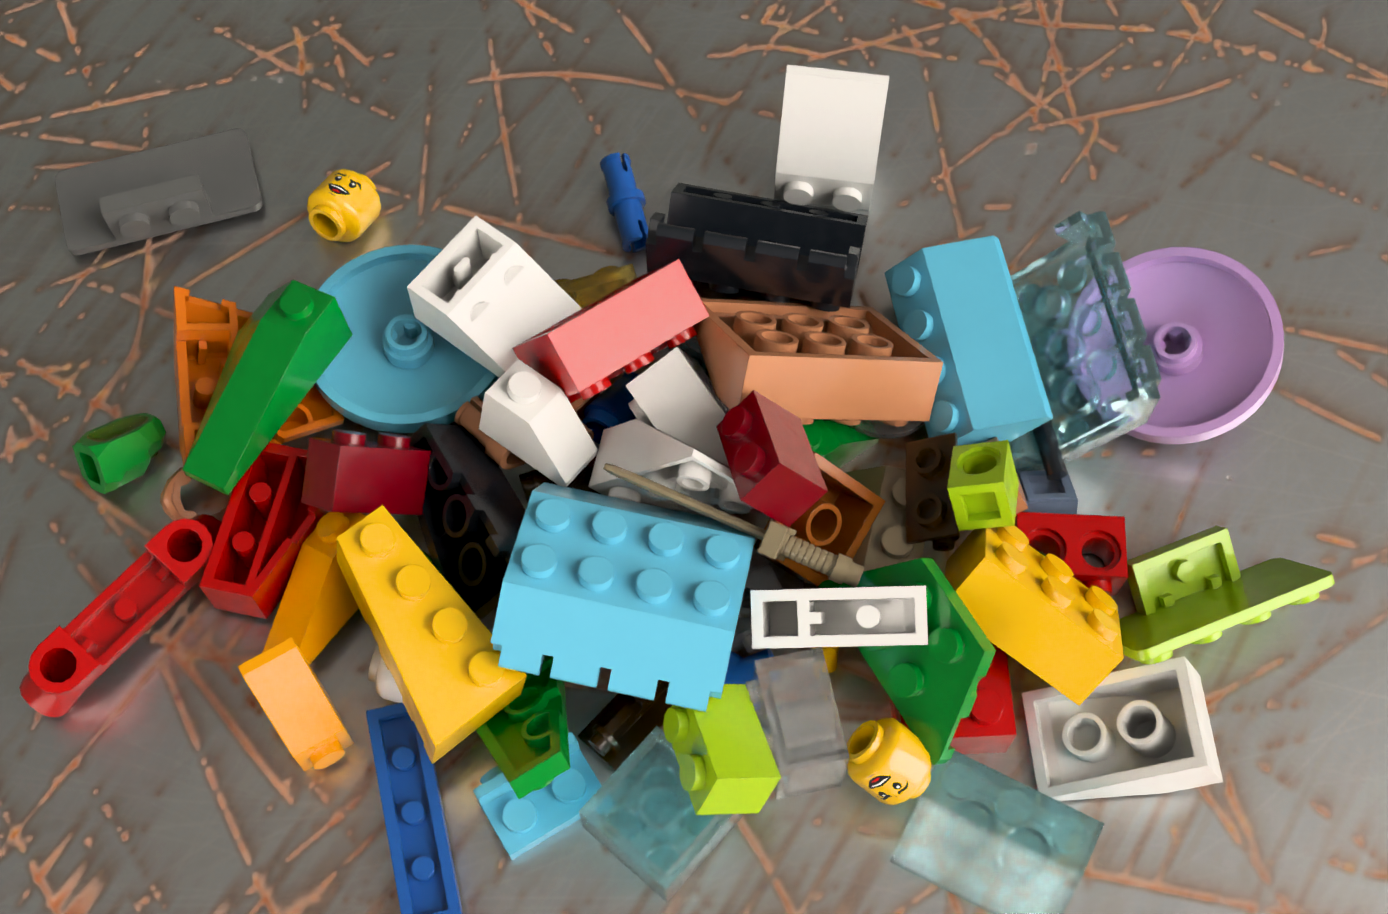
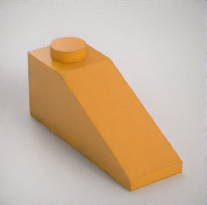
M329 512L319 520L314 531L302 543L262 653L292 637L310 665L358 610L359 607L337 562L336 537L366 517L361 513Z
M292 637L237 666L293 758L304 771L312 767L314 769H323L334 764L344 756V749L354 744L327 691Z

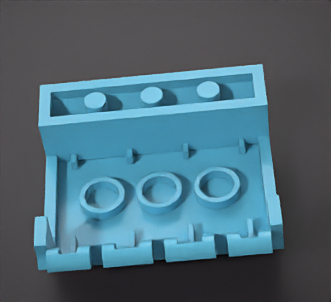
M544 482L531 492L502 582L491 637L493 650L501 651L498 667L539 676L544 655L554 657L550 678L597 688L601 667L612 669L608 691L654 701L658 681L669 682L665 701L666 704L706 712L709 697L721 699L756 538L710 517Z

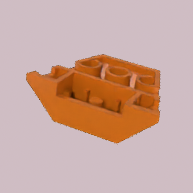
M174 286V369L180 453L184 465L236 335L253 313L236 308V302L222 299L221 304L190 296V290ZM314 384L270 442L283 444L343 424L344 416L329 405Z

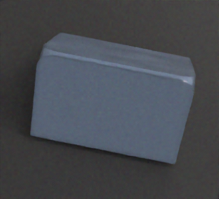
M1045 470L1016 472L1028 509L1022 512L1077 514L1078 498L1069 474L1064 478L1050 481L1046 477Z

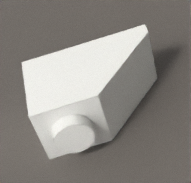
M518 359L485 392L479 430L557 485L567 487L596 456L598 449L563 390Z

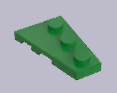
M544 655L539 676L526 673L527 676L521 695L475 730L518 799L523 798L532 791L546 787L555 777L570 768L564 681L550 678L554 657Z

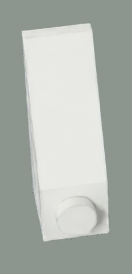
M926 586L750 590L752 649L928 645Z

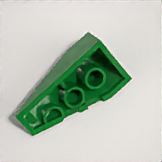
M291 280L268 294L236 335L182 469L186 476L229 495L352 337V332L334 296L296 280Z

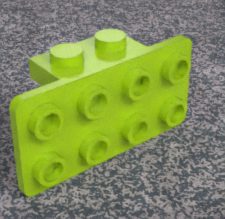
M1216 525L1127 560V580L1137 612L1119 619L1123 654L1136 661H1140L1142 664H1156L1166 661L1173 656V650L1190 643L1206 644L1213 642L1223 635L1222 630L1237 624L1250 625L1265 621L1271 617L1272 610L1287 604L1301 605L1316 600L1320 596L1319 591L1335 584L1331 571L1285 558L1269 559L1239 571L1228 528Z

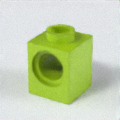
M1003 440L953 446L947 490L959 531L1015 526L1019 481L1009 441Z

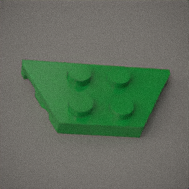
M918 558L863 571L856 587L926 586L928 645L857 647L912 733L924 745L930 755L932 764H944L952 758L955 748L950 746L960 719L970 715L977 698V685L986 676L996 650L933 558ZM825 580L818 586L819 588H855L848 584H838L831 580Z

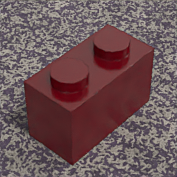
M755 390L737 406L731 408L723 420L716 426L739 498L744 503L790 527L828 492L800 418Z
M338 429L333 430L332 439L309 437L301 503L329 512L372 513L383 505L390 514L422 515L431 451L410 446L411 437L392 433H378L377 442L365 441V433Z

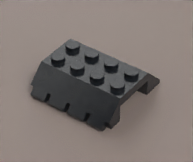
M678 183L671 192L667 224L664 223L665 214L655 212L650 218L646 239L647 272L679 259L690 280L710 283L709 288L720 293L735 294L740 289L760 292V298L771 302L785 303L789 301V298L810 301V307L821 311L835 312L839 311L840 307L850 308L868 215L810 205L790 204L782 200Z

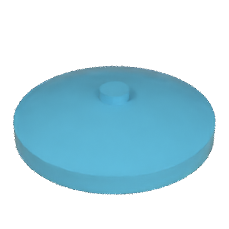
M396 245L373 250L347 262L336 270L318 289L336 298L352 332V337L316 381L315 386L329 405L349 420L364 427L390 433H415L424 423L448 425L455 422L456 412L466 401L470 403L471 398L478 396L483 401L485 392L499 379L495 374L414 316L407 286L443 249L425 245Z

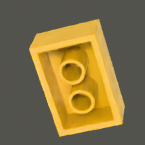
M1016 526L973 530L946 561L945 577L990 642L1080 706L1124 659L1116 602L1101 588L1091 586L1089 589L1076 580L1070 567L1059 557L1050 553L1044 556L1031 547L1026 535Z

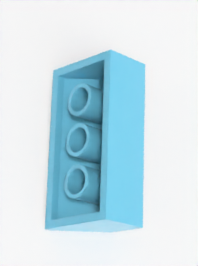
M987 236L922 248L884 272L899 328L943 362L929 421H924L929 438L955 432L958 438V446L984 443L995 437L999 441L1008 440L1011 442L1053 419L998 237Z

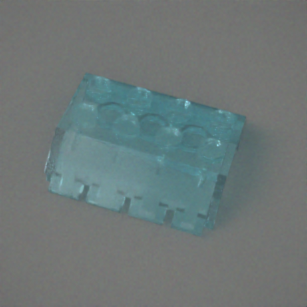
M1078 211L1055 225L1056 235L1069 242L1010 276L1053 415L1052 423L1065 464L1147 423L1161 398L1158 386L1162 378L1151 346L1143 345L1147 334L1135 298H1128L1131 286L1119 252H1113L1116 242L1106 212L1104 211L1093 214H1085ZM1033 430L1009 442L1016 472L1044 469Z

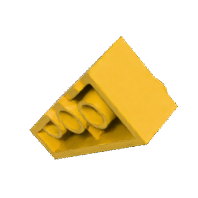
M381 505L336 537L337 562L366 624L369 625L378 644L380 655L387 669L390 670L402 695V701L411 721H414L424 742L426 753L431 763L434 764L519 697L527 675L525 672L498 667L501 651L493 650V643H491L492 633L386 508Z

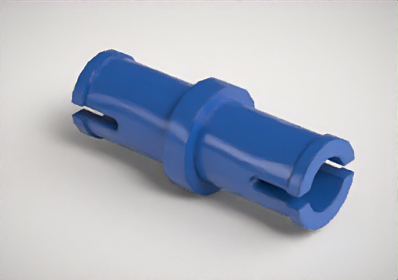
M620 153L610 154L600 161L601 171H603L609 192V197L606 201L608 211L616 218L623 250L629 253L631 251V244L633 253L640 252L646 249V239L649 230L643 211L646 205L644 193L637 189L631 168L630 156L627 153H623L621 156Z

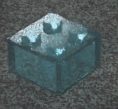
M656 726L580 809L579 815L582 827L668 903L738 823L743 814H695L689 793L683 789L680 782V767L672 743L666 740L664 732Z

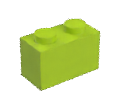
M724 684L721 699L709 697L706 712L672 705L666 711L663 722L664 735L666 740L672 743L680 767V782L683 789L689 793L695 814L759 813L781 779L746 685Z

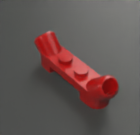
M201 514L191 519L184 518L169 523L144 545L146 551L65 628L59 625L31 654L28 665L29 671L22 679L19 687L21 696L28 705L40 714L48 717H61L68 713L82 693L202 579L222 522L212 515Z

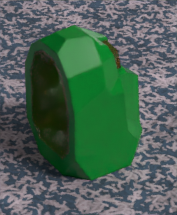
M140 413L118 418L86 432L72 446L82 476L93 490L102 494L117 490L119 487L145 474L150 459L158 455V450L161 449L164 443L166 430L161 420L156 416Z

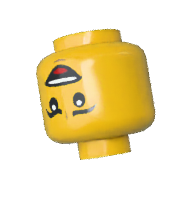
M348 169L335 170L309 195L307 201L308 218L313 229L326 240L353 242L363 234L380 214L381 203L376 187L363 174Z
M881 718L877 721L869 720L864 722L853 732L847 742L845 755L847 757L848 775L856 784L881 803L887 805L900 804L908 799L917 798L928 787L931 780L930 770L932 765L930 755L920 739L897 719Z

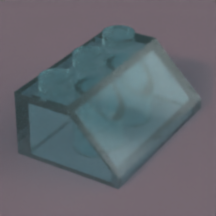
M954 750L949 761L944 764L934 765L930 783L920 795L890 862L992 914H1063L1085 872L1105 823Z

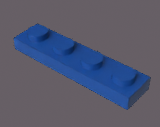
M404 703L367 710L366 716L401 914H463L435 763H431L424 748V742L414 721H411Z

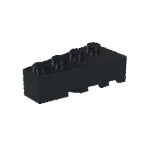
M424 423L411 436L410 446L431 451L422 515H417L428 551L436 569L492 633L503 578L526 510L499 465L485 453V447L464 427Z

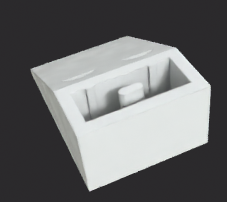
M476 215L407 286L415 318L499 378L518 360L512 349L513 347L582 309L516 242Z
M638 419L603 430L589 483L591 489L611 497L705 516L611 475L603 469L605 463L636 473L728 514H746L751 509H754L740 500L730 469L694 448Z

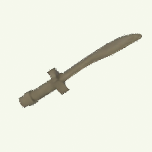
M607 463L604 465L603 469L611 475L762 540L757 552L783 562L785 557L793 561L795 560L797 563L826 574L829 580L838 584L845 583L856 587L860 581L864 566L852 562V558L841 553L834 555L832 552H828L818 546L815 547V545L795 537L797 531L792 528L770 521L767 530H764L616 465Z

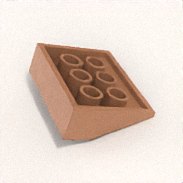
M700 298L710 316L693 325L697 333L696 337L715 394L729 410L737 406L755 390L800 418L802 425L812 424L814 419H832L837 423L851 426L859 425L861 420H879L884 424L898 427L907 425L908 421H929L943 362L873 307H840L839 311L828 312L814 309L805 303Z

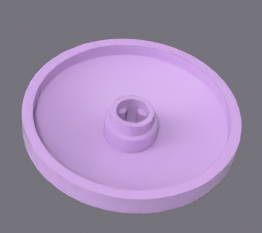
M1169 247L1156 249L1122 262L1105 274L1091 288L1078 309L1073 323L1070 344L1071 360L1076 379L1084 397L1094 411L1110 425L1125 434L1149 442L1161 444L1195 443L1219 436L1235 428L1255 413L1264 403L1278 379L1284 355L1283 323L1279 308L1267 286L1257 275L1240 262L1218 252L1202 248Z

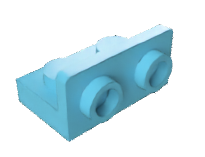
M573 732L568 733L570 768L555 777L546 787L532 791L523 798L518 799L503 773L496 766L481 777V785L473 790L479 805L511 860L609 802L607 793L582 754Z

